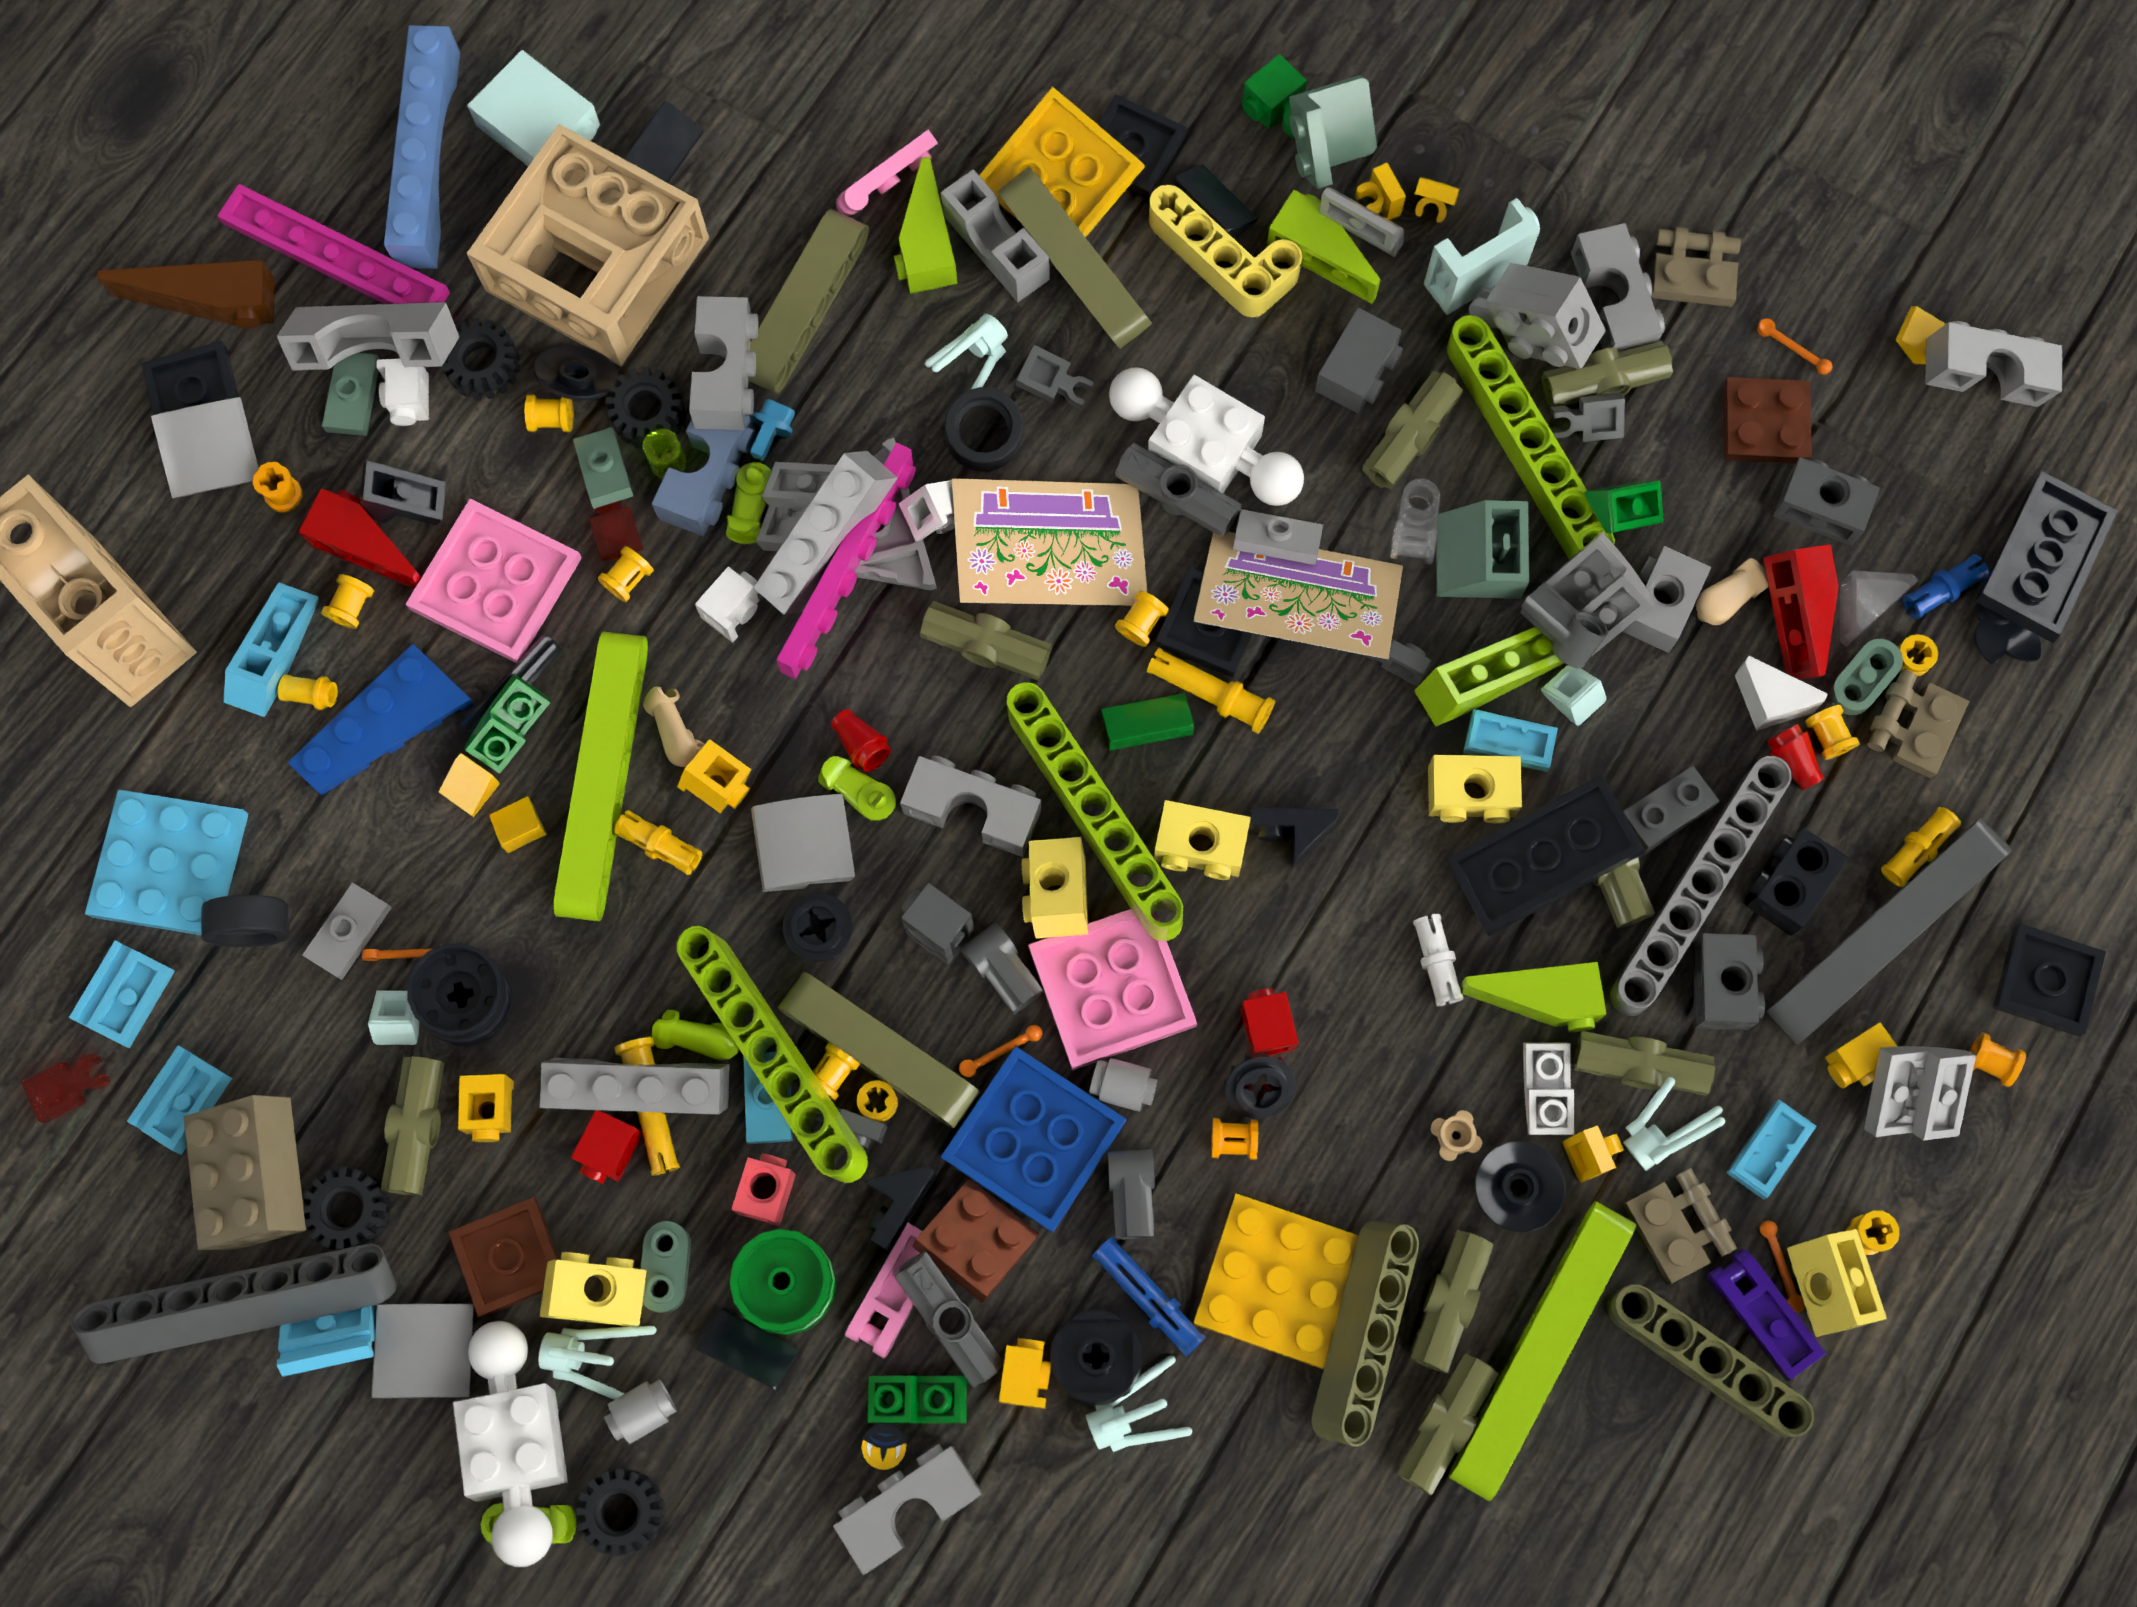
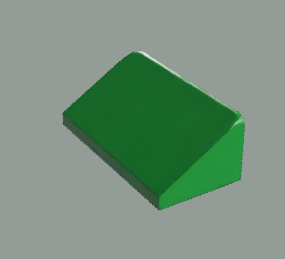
M1660 481L1632 482L1585 491L1586 499L1606 533H1614L1663 522Z
M1185 693L1101 709L1110 751L1190 736L1194 732L1193 719Z

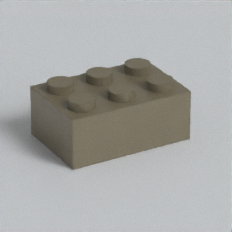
M251 1095L184 1116L198 1250H238L306 1231L291 1098Z

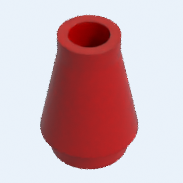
M850 709L841 711L832 720L831 727L836 731L855 767H861L864 771L870 772L877 769L887 760L891 753V749L887 745V737L858 718Z
M1798 724L1767 740L1772 749L1769 751L1770 755L1781 758L1788 764L1791 770V777L1798 784L1801 791L1825 779L1820 771L1808 731L1803 732Z

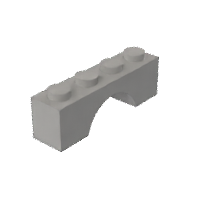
M446 302L296 307L278 333L277 338L292 370L330 369L348 356L372 349H388L397 352L404 367L443 366L459 339V335Z
M868 451L844 453L754 586V589L783 615L804 611L827 569L831 556L840 542L861 520L876 511L898 477Z
M553 1058L541 1063L540 1108L720 1114L728 1109L730 1064L678 1063L641 1065L610 1063L598 1059Z

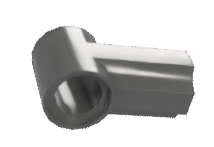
M1547 583L1540 585L1527 597L1521 606L1522 610L1520 613L1553 642L1552 650L1554 654L1571 667L1583 668L1608 635V630L1601 620L1588 612L1577 611Z
M994 922L960 947L961 952L975 972L982 979L986 978L1013 1015L1029 1006L1043 993L1040 984L1016 955L1018 953L1016 947L998 923Z
M1153 1149L1108 1151L1109 1191H1113L1115 1239L1154 1238V1210L1151 1189H1155Z

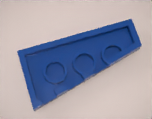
M412 644L287 763L320 795H323L370 767V762L387 752L392 754L405 746L404 742L424 730L429 732L442 724L444 718L459 709L461 712L474 705V702Z

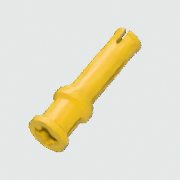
M1161 648L1156 650L1154 653L1156 659L1151 658L1147 673L1154 674L1217 706V711L1220 712L1221 716L1226 718L1230 715L1252 726V732L1260 733L1275 704L1274 699L1268 697L1265 700L1243 689V684L1238 681H1231L1228 684L1170 655Z
M653 1037L631 1040L614 1047L616 1055L621 1056L623 1064L655 1065L651 1050L655 1044ZM637 1111L651 1166V1175L666 1173L662 1156L666 1170L671 1172L679 1169L680 1166L677 1163L665 1112Z

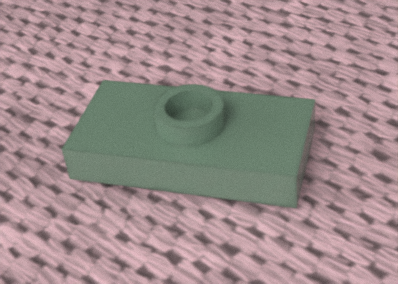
M356 353L334 365L322 424L326 432L367 436L379 374L377 360H380L377 354Z
M613 427L573 439L593 509L634 496Z

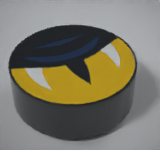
M888 1423L874 1425L865 1433L862 1439V1456L866 1463L874 1469L882 1471L892 1470L898 1467L907 1455V1438L903 1431L895 1425Z

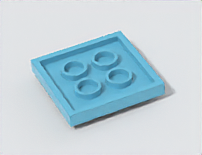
M118 790L85 914L91 918L201 935L202 904L213 898L228 896L248 813L243 809Z

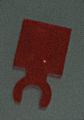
M623 500L595 508L594 510L601 515L589 519L603 562L621 557L620 551L625 546L635 552L644 550L630 506L620 509Z
M95 1054L85 1055L77 1061L73 1070H71L69 1064L60 1062L21 1082L39 1122L47 1123L86 1103L81 1091L87 1088L99 1090L111 1082L110 1077L104 1074L98 1075L93 1079L89 1077L91 1067L102 1062L101 1057Z

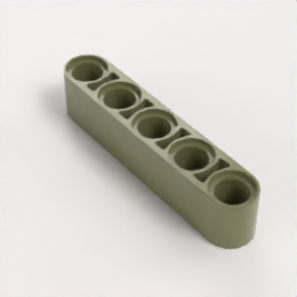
M1027 166L997 191L1120 350L1153 324L1030 166Z
M829 209L825 213L758 328V338L752 339L750 342V351H755L756 375L755 377H748L749 382L775 394L782 391L862 252L868 238V225L833 209Z
M803 971L778 1006V1009L790 1019L828 1044L830 1042L857 1060L860 1063V1067L879 1080L888 1083L895 1091L952 1129H955L980 1093L968 1081L807 972Z
M1372 1220L1367 1222L1359 1233L1312 1413L1313 1430L1322 1439L1350 1446H1361L1371 1436L1418 1253V1235L1414 1228L1409 1225Z
M1632 1284L1618 1289L1610 1295L1607 1302V1313L1615 1325L1770 1434L1777 1437H1797L1806 1434L1812 1427L1814 1411L1811 1404L1803 1396L1648 1288ZM1626 1294L1635 1296L1641 1304V1313L1637 1319L1627 1317L1622 1310V1300ZM1665 1321L1673 1323L1679 1330L1680 1338L1675 1346L1666 1344L1661 1337L1660 1329ZM1705 1348L1712 1350L1718 1358V1367L1713 1374L1706 1372L1700 1364V1354ZM1745 1375L1751 1377L1757 1386V1394L1752 1401L1746 1400L1739 1391L1740 1380ZM1784 1403L1789 1404L1796 1413L1795 1424L1790 1429L1784 1427L1778 1417L1779 1409Z

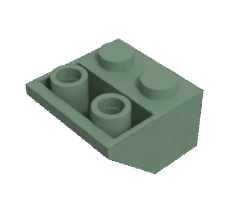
M1484 500L1437 514L1436 597L1521 599L1529 583L1528 501Z

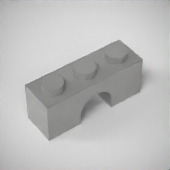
M974 169L941 192L944 217L1017 303L1050 280L1048 255L1024 228L1016 233L1010 227L1000 210L998 197Z
M1626 223L1578 234L1571 255L1578 276L1581 277L1585 288L1606 286L1615 291L1621 301L1617 304L1603 307L1599 317L1606 330L1600 339L1602 348H1617L1621 352L1658 342L1665 330L1664 318L1661 311L1654 308L1651 299V280L1647 273H1642L1638 261L1640 258L1639 245L1634 236L1630 237Z
M697 296L695 337L700 354L720 355L726 360L722 366L714 371L692 372L689 411L694 428L745 430L746 415H753L754 393L753 389H748V377H755L756 353L755 351H750L751 339L758 338V315L751 314L748 297Z
M1963 321L1948 322L1926 339V385L1964 392L1986 377V367H1988L1997 375L2000 381L2001 400L2039 407L2062 392V345L2045 342L2044 339L2039 337L2024 338L2009 335L2001 329L1985 330L1975 328Z
M921 756L918 757L900 802L903 814L943 828L949 813L956 806L964 803L976 804L987 814V819L981 832L983 843L1024 857L1042 811L1041 799L1035 798L1036 793L1016 784H1013L1011 789L996 784L994 777L982 771L972 770L971 774L954 769L956 765L953 762L939 756H931L930 760Z
M940 1444L936 1445L916 1459L920 1468L906 1477L901 1470L878 1485L881 1491L880 1495L868 1503H865L863 1498L860 1497L838 1512L842 1520L833 1527L863 1575L906 1547L895 1528V1516L903 1503L913 1498L923 1499L930 1503L940 1519L945 1521L983 1495L954 1447L951 1446L944 1451Z

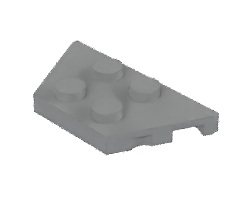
M890 438L882 444L883 448L874 455L883 465L895 445V439ZM900 488L894 499L896 509L890 522L886 526L880 525L874 536L877 538V543L872 555L867 561L861 560L854 573L857 574L858 578L925 590L937 589L923 539L915 541L899 506L901 501L910 496L909 488L906 490Z

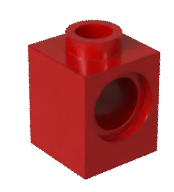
M1266 988L1249 993V1000L1242 1002L1240 1010L1252 1058L1262 1056L1263 1052L1272 1056L1295 1051L1299 1042L1287 993L1275 994L1274 988Z
M595 1110L571 1158L582 1164L579 1173L601 1184L604 1183L606 1177L619 1182L643 1133L629 1124L599 1110Z

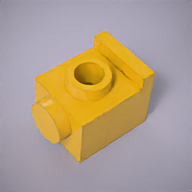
M709 739L686 766L677 787L684 792L687 789L721 814L727 805L735 809L747 795L750 788L745 783L751 769Z
M1880 1022L1825 1057L1829 1063V1074L1834 1082L1843 1089L1858 1080L1864 1087L1874 1081L1880 1048L1898 1046Z
M505 1074L460 1076L458 1130L465 1134H472V1141L496 1142L499 1141V1133H511L514 1081ZM488 1104H495L494 1116L485 1119L482 1114L484 1107Z
M1018 1338L1017 1347L1006 1346L999 1396L1000 1403L1041 1409L1046 1408V1398L1038 1397L1039 1389L1048 1390L1051 1362L1043 1361L1045 1342Z

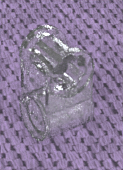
M1415 479L1405 486L1398 505L1397 518L1393 528L1390 559L1405 556L1424 559L1425 564H1432L1437 542L1438 527L1436 526L1440 504V491L1432 481ZM1421 497L1427 501L1429 508L1424 510L1416 509L1410 504L1409 499Z

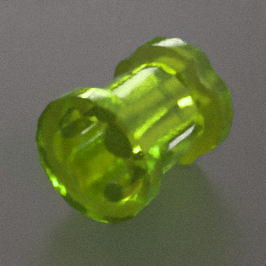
M658 429L647 435L643 443V450L649 460L652 472L661 479H664L668 468L683 472L687 460L676 434L668 429Z

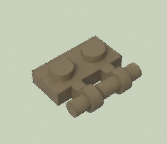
M1676 226L1674 230L1658 229L1656 245L1671 247L1670 255L1656 254L1653 261L1651 298L1732 307L1736 301L1739 263L1722 261L1723 253L1738 254L1741 238L1727 237L1725 232L1711 231L1710 235L1689 232L1688 228ZM1686 249L1707 251V259L1685 257Z
M1901 670L1896 682L1890 683L1885 694L1887 702L1881 715L1875 716L1871 724L1870 730L1873 733L1867 745L1878 752L1884 751L1888 741L1898 745L1892 761L1932 779L1940 769L1969 701L1932 683H1929L1924 688L1920 696L1912 690L1917 676L1910 671ZM1903 708L1913 713L1906 729L1897 722Z
M1691 1168L1675 1176L1684 1193L1673 1197L1664 1182L1622 1204L1631 1221L1636 1223V1230L1668 1285L1711 1263L1702 1248L1703 1245L1713 1241L1721 1257L1737 1249L1728 1233L1732 1231L1725 1218L1720 1219L1708 1198V1195L1711 1194L1705 1182L1699 1183ZM1689 1205L1693 1206L1705 1229L1695 1234L1681 1211Z

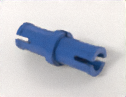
M1973 554L1947 572L1945 570L1938 571L1931 577L1930 582L1903 596L1902 603L1905 610L1908 611L1915 606L1916 609L1910 612L1909 615L1918 620L1944 602L1952 603L1960 597V592L1987 578L1989 569L1984 562L1980 566L1975 567V564L1980 562L1982 558Z

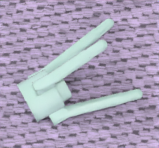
M984 314L963 334L927 359L925 365L929 368L932 367L934 372H938L967 348L980 358L986 354L989 357L971 389L983 387L996 362L1006 352L1001 344L1008 337L1007 331L996 318L989 314Z
M1669 1077L1661 1088L1658 1089L1638 1118L1625 1127L1631 1136L1623 1144L1647 1171L1670 1154L1724 1125L1725 1119L1723 1117L1714 1119L1722 1113V1107L1715 1106L1667 1137L1655 1124L1647 1129L1645 1124L1675 1084V1079Z
M654 1326L585 1330L563 1328L561 1334L548 1332L544 1336L540 1347L539 1367L540 1369L552 1370L553 1378L571 1381L611 1399H617L625 1393L572 1371V1369L578 1370L582 1362L607 1366L612 1365L614 1362L611 1356L584 1352V1343L578 1342V1340L653 1335L656 1333V1328Z
M1173 1355L1168 1356L1140 1375L1133 1385L1130 1394L1110 1404L1095 1405L1097 1411L1086 1415L1088 1425L1099 1450L1111 1446L1113 1452L1127 1446L1171 1440L1192 1434L1190 1427L1124 1436L1132 1432L1129 1423L1167 1406L1165 1399L1146 1404L1125 1413L1122 1405L1113 1408L1174 1364L1175 1357Z

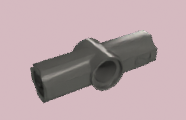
M1136 443L1127 448L1115 470L1117 478L1159 501L1167 513L1184 515L1222 538L1228 533L1241 510V503L1197 479L1194 471L1189 467L1172 465ZM1173 485H1182L1188 489V492L1183 495H1174L1168 491V488Z
M923 1251L899 1267L893 1274L894 1278L925 1320L927 1329L937 1337L970 1386L975 1387L994 1376L1004 1365L1003 1360L973 1319L971 1310L961 1302L928 1253ZM949 1307L956 1308L958 1312L957 1324L948 1331H942L939 1326L941 1313Z

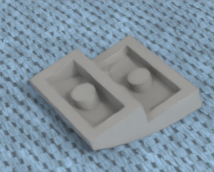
M1330 187L1324 190L1321 198L1320 214L1342 225L1345 230L1389 255L1396 256L1404 241V230L1402 227Z
M241 397L151 416L172 498L185 497L253 482V475L259 468Z
M775 462L762 498L769 505L756 540L762 550L779 551L836 465Z
M1603 532L1598 534L1541 584L1547 583L1577 611H1584L1594 615L1606 626L1608 635L1593 655L1654 605L1652 597L1637 573Z
M843 794L789 799L757 805L751 808L763 892L805 889L809 884L851 881L855 877Z
M1903 1046L1880 1048L1864 1130L1875 1137L1913 1133L1923 1141L1959 1136L1976 1054L1971 1051L1940 1047Z
M474 1304L376 1305L371 1398L469 1397L471 1364L468 1357V1347L472 1338Z

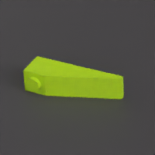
M1534 627L1435 668L1414 691L1436 727L1485 705L1564 664V662L1554 654L1552 650L1553 642L1537 627Z

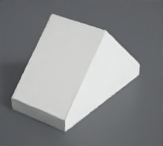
M1751 656L1746 658L1735 674L1756 731L1813 714L1828 695Z

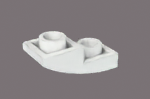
M1523 1042L1524 1092L1528 1134L1574 1135V1090L1571 1089L1570 1043Z

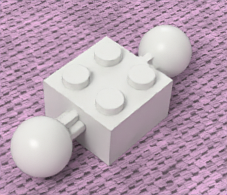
M1138 367L1129 368L1114 378L1110 386L1109 398L1113 409L1119 416L1129 421H1142L1150 417L1160 423L1149 439L1148 451L1172 465L1189 467L1194 471L1197 479L1221 493H1224L1238 471L1250 477V484L1254 494L1266 504L1273 506L1288 504L1301 492L1304 484V473L1301 465L1294 457L1284 452H1271L1263 456L1253 450L1262 437L1265 416L1196 375H1193L1175 403L1162 396L1159 380L1146 369Z
M493 1321L483 1325L474 1333L468 1347L470 1364L480 1376L488 1379L490 1395L453 1402L464 1495L475 1502L503 1496L505 1512L498 1517L493 1526L492 1546L496 1555L506 1564L514 1567H526L535 1564L546 1555L553 1536L552 1526L548 1517L540 1509L532 1506L530 1490L568 1483L556 1393L546 1383L517 1389L515 1374L523 1367L528 1354L527 1340L517 1326L505 1321Z

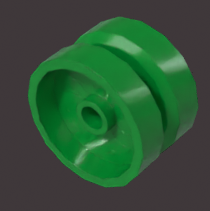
M783 1229L761 1233L745 1244L733 1262L730 1277L733 1301L744 1318L770 1333L784 1335L807 1331L821 1321L834 1302L837 1285L833 1263L823 1249L803 1234ZM788 1274L790 1276V1285L786 1289L780 1290L775 1285L777 1277L785 1278Z

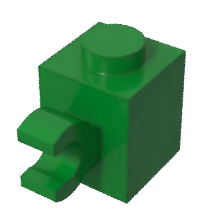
M1279 54L1244 82L1243 108L1252 120L1260 121L1268 130L1283 119L1282 127L1284 132L1291 138H1295L1290 127V116L1292 114L1289 97L1305 92L1307 80Z

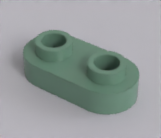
M1874 639L1866 643L1832 683L1829 696L1833 706L1841 705L1844 710L1843 714L1858 715L1866 711L1901 670L1903 657L1899 648L1891 641L1885 639ZM1870 659L1880 661L1882 670L1873 668ZM1845 690L1854 691L1857 700H1849L1845 696Z
M671 1221L659 1222L647 1231L644 1237L641 1270H646L642 1303L649 1310L661 1314L670 1313L679 1308L685 1299L687 1290L691 1240L683 1227ZM664 1236H671L673 1247L667 1252H661L658 1247L659 1240ZM660 1281L667 1282L669 1286L667 1295L657 1298L654 1294V1286Z

